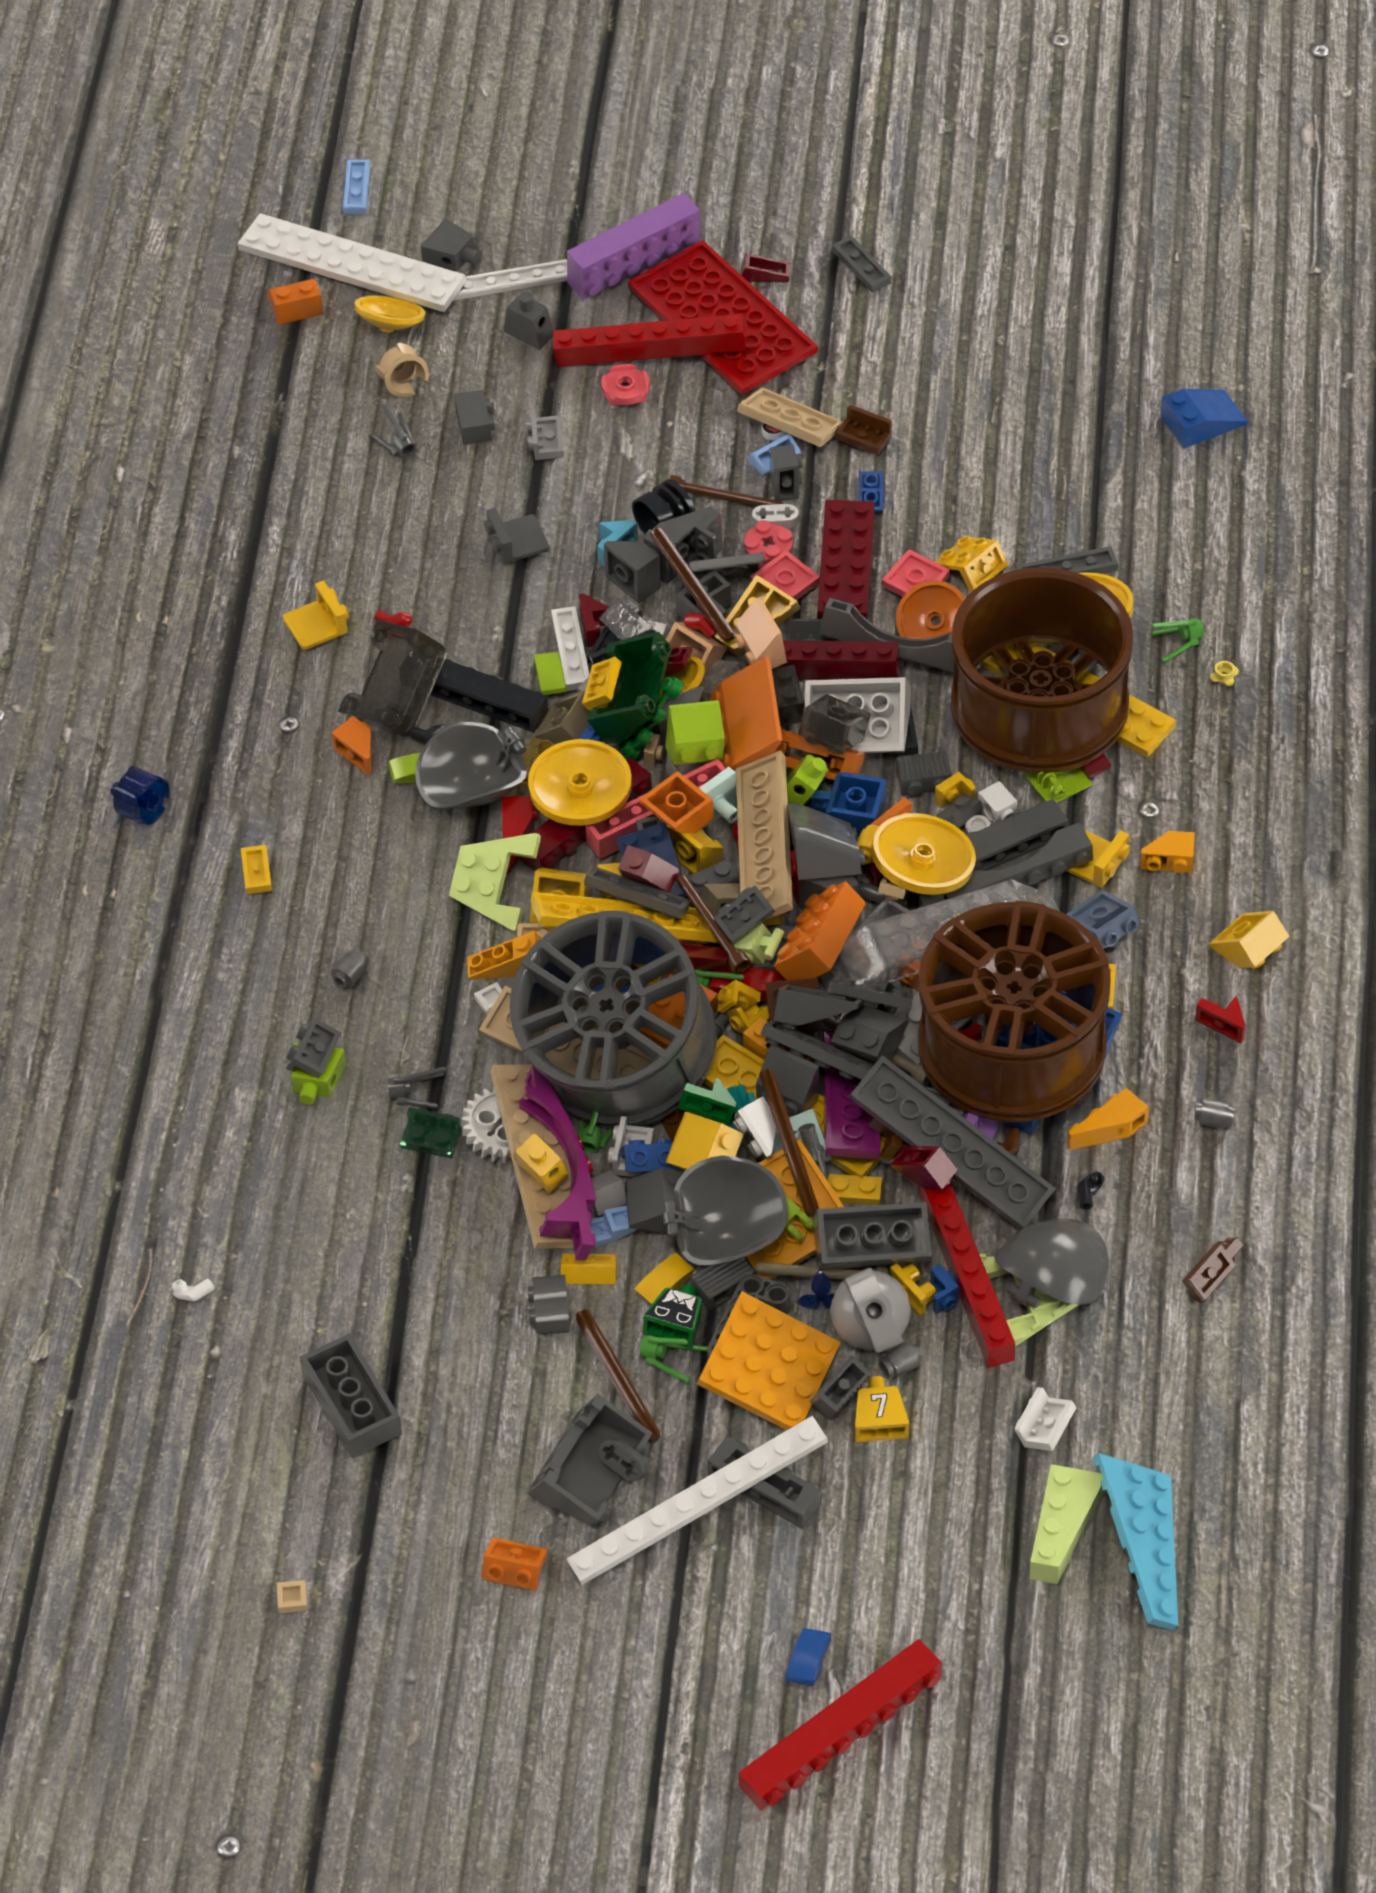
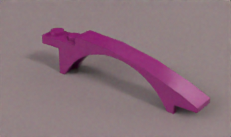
M532 1065L525 1080L526 1086L524 1088L525 1096L528 1099H519V1109L540 1121L555 1136L567 1156L572 1178L570 1195L557 1208L546 1213L545 1221L539 1228L540 1236L572 1237L575 1260L586 1261L590 1251L594 1250L596 1244L595 1234L591 1232L590 1227L592 1222L591 1210L596 1202L587 1160L573 1125L546 1077Z

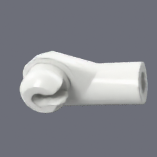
M208 1278L196 1286H188L181 1279L172 1284L173 1295L177 1299L192 1302L201 1299L215 1290Z

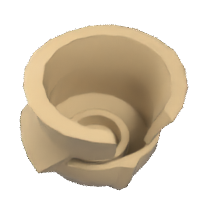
M397 343L396 347L384 353L380 365L375 366L377 374L385 381L386 388L394 396L410 397L415 395L410 383L406 382L414 379L415 372L418 377L428 382L429 369L427 363L423 358L418 357L415 350L407 344Z

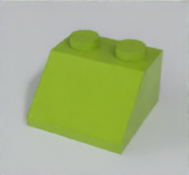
M719 701L669 705L665 748L673 764L714 761L716 759L723 760L725 736Z

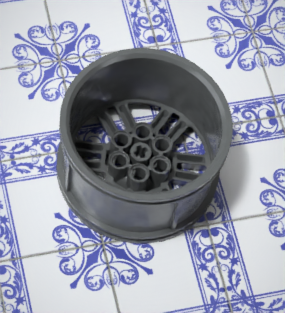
M601 911L571 919L551 930L532 946L523 958L513 982L510 996V1018L515 1037L530 1063L546 1077L565 1112L579 1121L590 1124L593 1111L599 1113L595 1126L600 1128L614 1129L615 1125L620 1124L621 1116L627 1117V1125L639 1127L661 1120L679 1109L678 1105L686 1083L700 1087L711 1068L717 1043V1028L713 1009L707 995L698 982L694 967L685 949L669 931L652 920L623 911ZM631 964L645 965L635 971L630 968ZM667 973L673 975L647 987L648 983ZM604 985L600 991H594L596 986ZM630 986L627 992H620L623 987ZM681 991L685 993V1012L680 1028L677 1029L649 1013L648 1009L651 1004ZM560 997L563 998L562 1004L555 1006ZM581 1006H588L585 1011L577 1012ZM562 1022L566 1023L544 1034L546 1028ZM643 1027H647L671 1043L666 1049H662L641 1034L640 1030ZM592 1028H598L597 1030L589 1031ZM579 1038L582 1040L576 1075L573 1076L560 1070L545 1057L546 1052ZM632 1044L652 1058L653 1061L640 1070L616 1078L618 1049H625ZM601 1047L603 1048L600 1079H591L596 1049Z

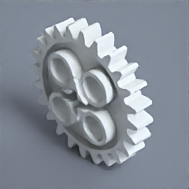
M493 1087L492 1093L487 1089H483V1096L474 1094V1101L468 1100L467 1108L463 1109L461 1127H463L462 1135L467 1136L466 1144H473V1152L482 1150V1158L490 1154L492 1155L491 1159L493 1162L497 1157H501L502 1162L506 1163L507 1157L511 1156L495 1089Z

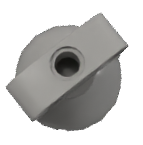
M871 1268L845 1278L834 1292L835 1295L830 1307L833 1327L841 1339L859 1349L875 1350L877 1354L903 1343L901 1336L909 1323L911 1307L908 1294L900 1282L890 1275L873 1271Z

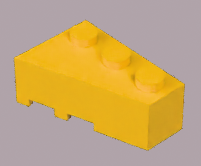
M756 575L726 618V621L737 635L736 623L754 600L761 597L777 626L801 609L797 600ZM718 632L715 634V639L727 646V650L735 655L740 656L746 651L744 648H739L735 639L730 643H725Z

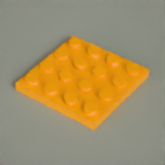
M798 1139L797 1143L819 1209L844 1207L802 1141ZM784 1148L759 1162L758 1164L773 1173L783 1187L785 1195L805 1213ZM795 1219L791 1224L802 1233L803 1239L800 1242L796 1241L784 1230L771 1244L745 1258L754 1269L756 1275L772 1280L779 1275L758 1273L755 1270V1265L758 1262L797 1265L816 1254L814 1228L810 1230L798 1219Z
M741 1291L697 1381V1385L785 1430H789L805 1420L812 1405L809 1401L818 1392L841 1342Z

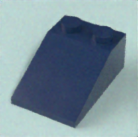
M664 822L616 838L621 857H623L627 845L656 855L680 870L679 874H682L673 840L667 824ZM675 881L671 893L680 897L687 896L678 882Z

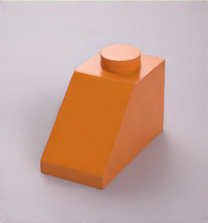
M352 716L331 732L333 749L364 773L370 775L372 773V730L366 722Z

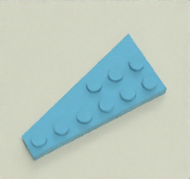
M1098 1453L1093 1457L1095 1467H1100L1103 1480L1100 1482L1103 1491H1108L1112 1503L1109 1509L1122 1548L1128 1551L1131 1560L1128 1566L1131 1574L1136 1575L1140 1587L1137 1593L1147 1623L1173 1630L1178 1626L1171 1475Z

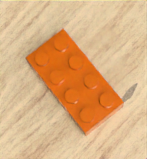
M846 881L837 886L834 884L829 886L819 895H811L805 902L806 907L804 911L796 918L797 924L794 929L788 933L786 944L779 950V957L774 967L787 981L816 978L830 971L866 902Z

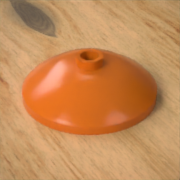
M930 580L915 585L902 597L896 611V626L900 637L926 639L952 632L957 610L965 600L964 595L956 587L944 581ZM940 618V623L933 625L934 619Z

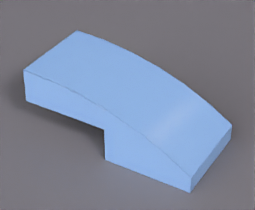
M627 1205L604 1210L603 1217L593 1218L590 1225L591 1232L596 1237L595 1247L613 1242L638 1230L629 1228Z

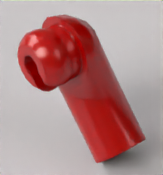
M379 610L374 616L378 623L390 631L401 630L412 624V616L404 612L389 615L383 610Z
M688 613L684 617L686 627L701 630L708 639L717 632L702 613Z

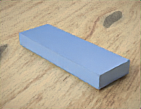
M347 160L343 214H367L370 160Z

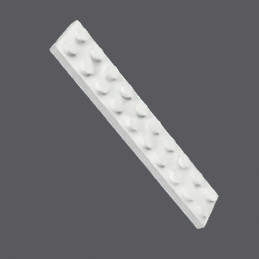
M261 213L238 242V249L240 251L442 312L446 311L466 282L464 274Z

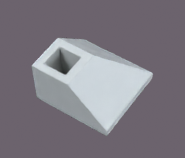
M762 1096L738 1110L734 1115L735 1121L733 1124L737 1131L744 1133L749 1139L750 1144H748V1148L756 1159L760 1157L763 1161L772 1154L776 1124L770 1106Z

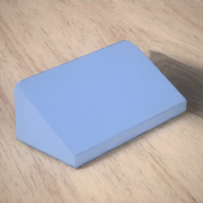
M786 434L753 452L746 459L763 476L770 472V447L794 444L796 454L801 455L802 452L792 435Z

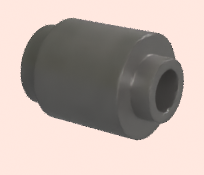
M357 949L347 952L331 971L335 984L342 988H351L367 969L369 960L366 955Z
M1204 1098L1203 1103H1197L1195 1118L1200 1119V1125L1220 1129L1225 1127L1232 1128L1235 1107L1229 1106L1228 1102Z
M906 1341L883 1353L882 1358L878 1359V1365L887 1379L892 1377L898 1378L920 1365L921 1353L915 1344L911 1345Z

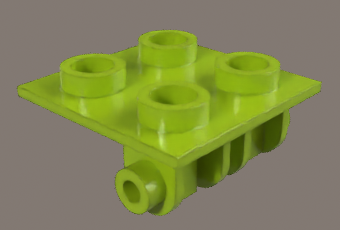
M1080 768L1065 772L1049 773L1022 771V774L1045 802L1054 799L1058 803L1093 786V783Z

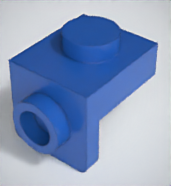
M941 1264L931 1268L930 1283L937 1291V1294L933 1296V1311L938 1314L943 1310H950L959 1302V1286L954 1275L950 1271L946 1272Z

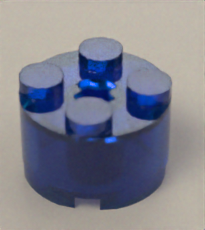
M131 766L119 782H115L112 785L110 793L113 796V806L117 814L142 825H152L165 811L166 807L163 806L165 798L169 799L170 788L167 780L141 768Z

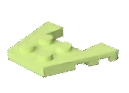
M537 833L460 846L449 896L517 933V923H521L524 911L517 907L499 905L511 855L536 859L541 836Z
M980 1254L989 1279L1010 1273L1001 1268L996 1263L994 1257H986V1254ZM1013 1275L1017 1286L1020 1287L1021 1279ZM1036 1288L1033 1295L1041 1299L1038 1308L1035 1309L1027 1304L1026 1307L1029 1314L1006 1320L1014 1338L1015 1346L1078 1305L1059 1301Z

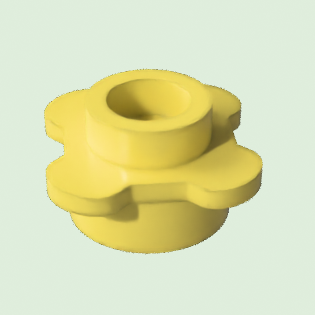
M1229 661L1216 663L1214 673L1210 674L1211 681L1219 682L1226 686L1233 685L1234 677L1239 673L1238 668Z

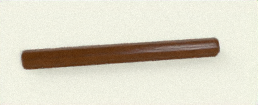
M655 528V530L651 531L650 536L725 643H730L735 639V632L662 528Z
M768 1068L760 1071L759 1076L805 1214L808 1217H813L819 1206L774 1071Z
M587 1309L577 1312L576 1321L633 1419L652 1432L647 1442L652 1443L660 1438V1431L592 1314Z

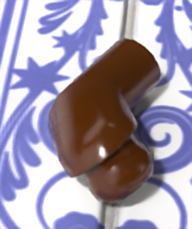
M1015 1127L1008 1128L1006 1142H997V1144L1010 1154H1015L1018 1151L1020 1130Z

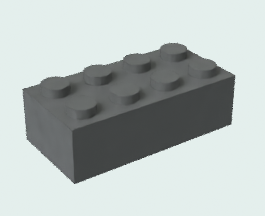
M926 1202L817 1209L813 1215L818 1270L895 1265L896 1263L898 1265L927 1263L932 1257Z
M350 1334L300 1356L302 1374L351 1458L402 1435L400 1416Z

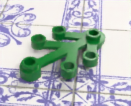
M667 677L661 686V690L664 692L660 698L658 697L659 700L657 701L653 717L621 745L620 752L625 759L630 757L635 760L641 752L642 745L648 744L653 734L649 729L657 724H661L666 716V711L661 709L668 697L674 700L679 696L684 682L675 677Z

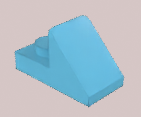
M626 520L599 523L601 541L597 546L598 563L605 567V542H635L638 539L636 521Z

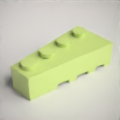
M1051 1464L1030 1561L1029 1579L1053 1584L1059 1583L1078 1542L1080 1543L1089 1521L1092 1520L1100 1500L1103 1499L1106 1491H1103L1100 1482L1103 1480L1102 1473Z

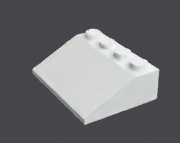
M906 677L806 680L804 736L865 753L904 752L910 716L911 686ZM803 750L804 755H817Z

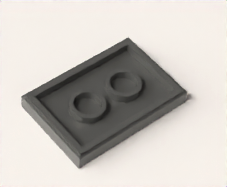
M761 552L689 562L688 567L698 580L714 570L721 576L752 573L762 568L764 555Z

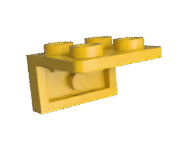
M324 580L315 584L317 601L283 615L284 623L303 650L310 649L348 633L346 620L349 618L348 611L344 604H339L335 590L333 588L329 589Z
M1120 830L1112 842L1089 831H1085L1093 845V860L1083 866H1077L1066 871L1103 888L1109 878L1113 877L1121 862L1130 853L1129 834Z

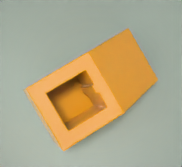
M1168 831L1142 848L1140 869L1192 873L1195 832Z

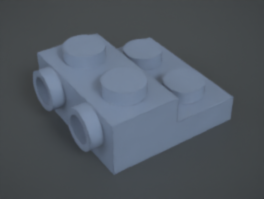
M1101 890L1066 914L1083 925L1100 942L1103 949L1113 947L1120 937L1127 933H1134L1138 925H1140L1136 907L1105 890Z

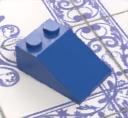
M1181 389L1162 396L1161 418L1183 448L1248 424L1247 419L1225 390Z

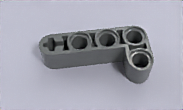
M755 1274L742 1277L708 1345L707 1360L741 1291L788 1314L790 1310V1292L788 1287L782 1283Z

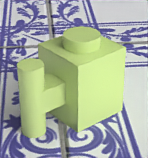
M760 923L733 945L737 950L747 954L751 964H764L765 959L773 960L784 931L775 928L773 934H771L765 925Z

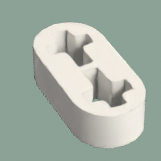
M791 504L761 505L752 511V523L756 526L757 522L766 520L789 529L798 524L799 512Z

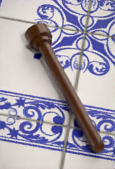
M670 476V479L675 480L687 493L756 507L783 504L777 500L686 483V480H683L680 476Z
M684 874L677 875L676 881L727 953L730 969L734 974L746 971L751 965V960L747 954L735 948L715 921L714 916Z

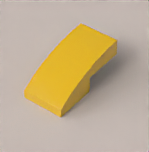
M675 1252L655 1267L634 1289L652 1304L664 1288L679 1290L692 1276L695 1269Z

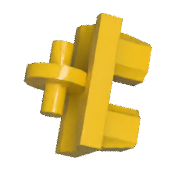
M897 1263L891 1266L892 1277L898 1280L907 1292L910 1307L919 1316L926 1313L927 1304L936 1295L935 1287L930 1282H925L919 1287L915 1284V1282L920 1280V1272L913 1263L903 1268Z

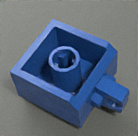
M841 772L836 775L832 790H816L813 793L810 805L812 808L826 812L825 814L849 822L851 827H856L857 835H860L864 828L872 824L883 813L886 802L887 779Z

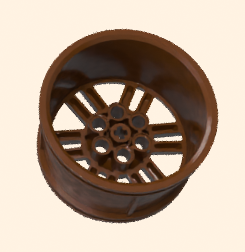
M1050 567L1013 570L995 576L975 588L960 605L952 626L954 679L951 687V713L954 724L964 741L979 756L995 765L1032 773L1070 771L1089 764L1090 761L1105 753L1120 737L1127 723L1129 712L1128 672L1132 655L1133 629L1129 614L1124 605L1109 589L1094 579L1073 571ZM1029 644H1051L1063 647L1053 656L1047 651L1034 653ZM1013 648L1019 659H1014L1007 649ZM1078 654L1083 655L1073 665L1070 664ZM992 655L1006 677L982 676L975 667ZM1097 664L1107 672L1094 684L1078 683Z
M1027 901L1001 902L980 906L960 914L945 923L933 935V938L927 945L919 969V996L922 1005V1015L918 1029V1053L923 1071L933 1087L946 1100L958 1108L985 1119L1003 1122H1025L1046 1118L1069 1108L1083 1098L1099 1078L1106 1056L1107 1030L1105 1017L1110 997L1111 977L1109 962L1100 942L1083 925L1070 916L1046 907L1044 904ZM1063 991L1066 992V993H1067L1069 996H1071L1076 1002H1074V1001H1072L1071 999L1065 997L1064 995L1060 994L1059 992H1063ZM984 1014V1023L987 1028L983 1042L980 1043L963 1035L952 1027L950 1023ZM1060 1016H1062V1017H1064L1065 1019L1069 1020L1070 1022L1076 1024L1078 1027L1075 1028L1073 1025H1071L1070 1023H1068L1067 1021H1065V1020H1064L1063 1018H1061ZM1035 1023L1059 1039L1047 1045L1021 1049L1023 1034L1032 1032L1035 1028ZM1006 1025H1010L1007 1047L996 1046L1000 1030L1006 1027Z

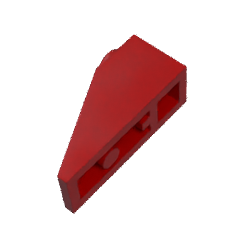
M502 797L503 839L532 833L534 831V821H539V810L533 806L531 797ZM510 856L507 873L511 872L519 856Z

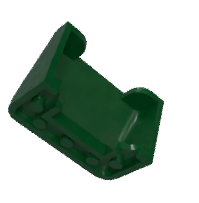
M660 632L612 642L607 645L605 652L607 656L612 655V657H616L622 662L613 698L609 702L608 707L589 710L587 721L601 739L611 747L621 745L654 715L669 655L671 654V646Z

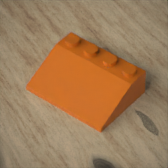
M765 656L721 681L710 697V701L718 700L720 703L725 736L723 760L719 761L725 768L730 767L735 772L738 767L774 753L782 742L770 657Z

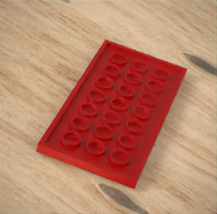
M704 240L628 281V289L662 321L743 314L747 351L700 355L742 396L818 353V346Z

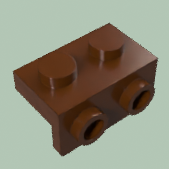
M849 405L847 407L846 419L835 432V440L879 455L892 437V421L862 408Z

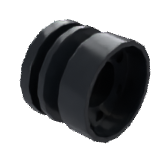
M672 479L665 480L660 485L654 487L652 492L648 491L632 502L633 516L644 534L661 522L696 511L688 493L679 483Z

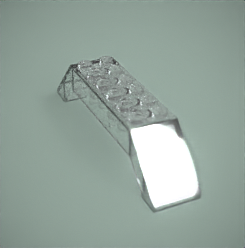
M1008 880L865 925L845 942L831 970L816 977L818 978L819 990L831 992L833 982L835 980L840 981V977L856 980L855 985L866 987V983L882 986L886 983L918 974L923 953L933 935L950 919L980 906L1001 902L1027 901L1044 904L1046 907L1057 911L1060 910L1052 895L1017 881Z

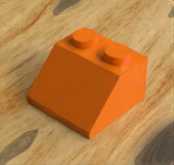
M315 278L266 290L278 325L323 315L321 293Z
M678 771L639 799L643 806L676 832L696 833L714 819L713 799Z

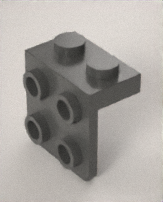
M496 508L486 510L487 521H484L487 535H491L494 550L499 553L504 564L549 550V544L535 515L530 514L502 522Z

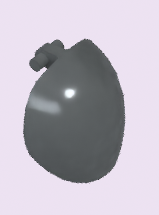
M458 722L442 727L426 743L416 764V785L422 798L429 805L437 808L462 809L489 804L508 795L526 778L527 769L520 756L526 751L523 745L524 741L518 732H514L512 727L506 728L503 733L493 726L478 722Z
M722 1155L702 1160L688 1168L676 1183L673 1201L664 1203L665 1213L662 1214L664 1226H667L668 1236H676L681 1254L688 1261L696 1265H717L745 1258L777 1239L787 1223L788 1204L783 1187L771 1171L750 1160Z
M1066 1218L1039 1221L1022 1228L1002 1245L994 1257L996 1263L1001 1268L1022 1281L1020 1287L1012 1283L1007 1293L1014 1296L1015 1301L1024 1306L1028 1304L1035 1309L1041 1303V1299L1033 1295L1036 1288L1065 1303L1081 1305L1094 1302L1103 1291L1109 1268L1108 1251L1101 1235L1087 1223Z

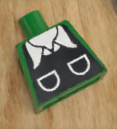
M684 1284L680 1291L664 1288L644 1314L643 1334L660 1338L686 1339L688 1343L680 1346L692 1349L702 1311V1299L696 1296V1288L690 1284Z

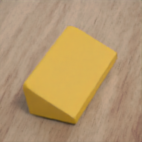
M562 1254L561 1275L565 1274L566 1284L613 1285L616 1283V1254H589L586 1261L575 1260V1254Z

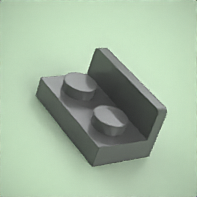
M713 509L694 526L695 559L697 561L717 558V553L722 548L721 514Z
M756 886L743 890L737 900L732 904H726L721 907L718 914L714 917L733 944L776 912Z
M314 1017L308 1025L302 1024L296 1035V1038L299 1039L297 1046L293 1044L286 1056V1059L289 1060L286 1069L291 1071L294 1066H297L319 1079L341 1032Z

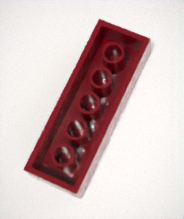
M825 500L817 619L823 618L826 604L829 598L854 604L858 611L868 620L874 533V501Z

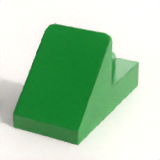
M716 1078L711 1091L686 1083L678 1108L729 1125L737 1103L721 1081Z

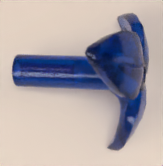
M821 1269L817 1271L811 1284V1290L815 1294L801 1296L797 1301L800 1306L807 1309H817L820 1302H823L826 1308L831 1307V1301L835 1293L828 1294L831 1289V1283Z

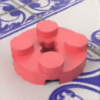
M632 364L613 366L609 369V373L606 376L603 375L601 380L602 393L612 406L643 403L647 398L646 395L650 388L649 376L646 371L642 369L641 372ZM622 383H627L629 386H622Z
M761 520L746 533L744 537V550L747 554L763 552V566H765L785 550L792 554V532L779 524ZM771 542L774 545L769 544L768 546H764V543Z

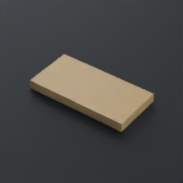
M763 387L739 403L737 412L819 447L835 437V432L843 423L841 420Z

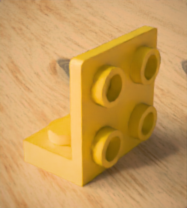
M970 536L960 538L955 546L942 552L940 558L935 561L948 569L959 570L968 590L971 592L1008 566L998 540Z
M616 657L592 665L582 704L588 710L608 707L609 702L612 701L622 663Z

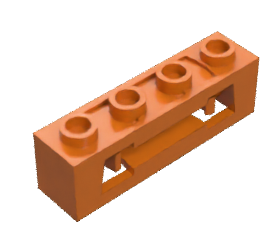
M781 729L782 741L788 743L781 742L775 752L781 750L783 754L789 753L790 747L825 757L830 755L836 756V758L831 759L830 765L826 764L828 771L823 780L825 778L835 780L836 775L841 772L860 775L865 752ZM794 754L790 756L785 755L786 770L791 772L804 757Z

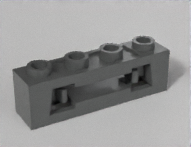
M726 1436L708 1459V1475L713 1474L752 1450L748 1449L743 1442L739 1440L734 1441ZM787 1467L740 1493L801 1529L806 1526L821 1506V1490L811 1481L799 1478Z

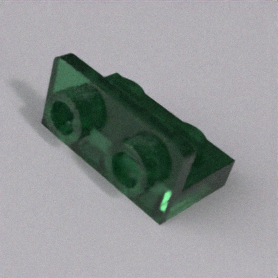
M409 1107L407 1111L408 1122L400 1141L401 1148L453 1159L462 1133L460 1118L448 1113L440 1114L424 1108L416 1109Z

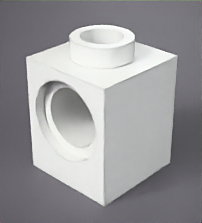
M1000 781L978 792V799L981 800L983 806L981 812L990 820L991 824L1005 820L1017 813V800Z

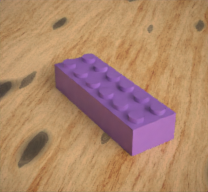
M682 193L568 250L567 283L582 300H585L699 242L700 209L685 193Z

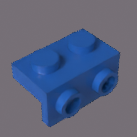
M670 1139L655 1140V1144H645V1140H629L627 1145L621 1147L622 1158H625V1171L651 1172L660 1168L679 1171V1168L665 1162L671 1149L672 1141Z

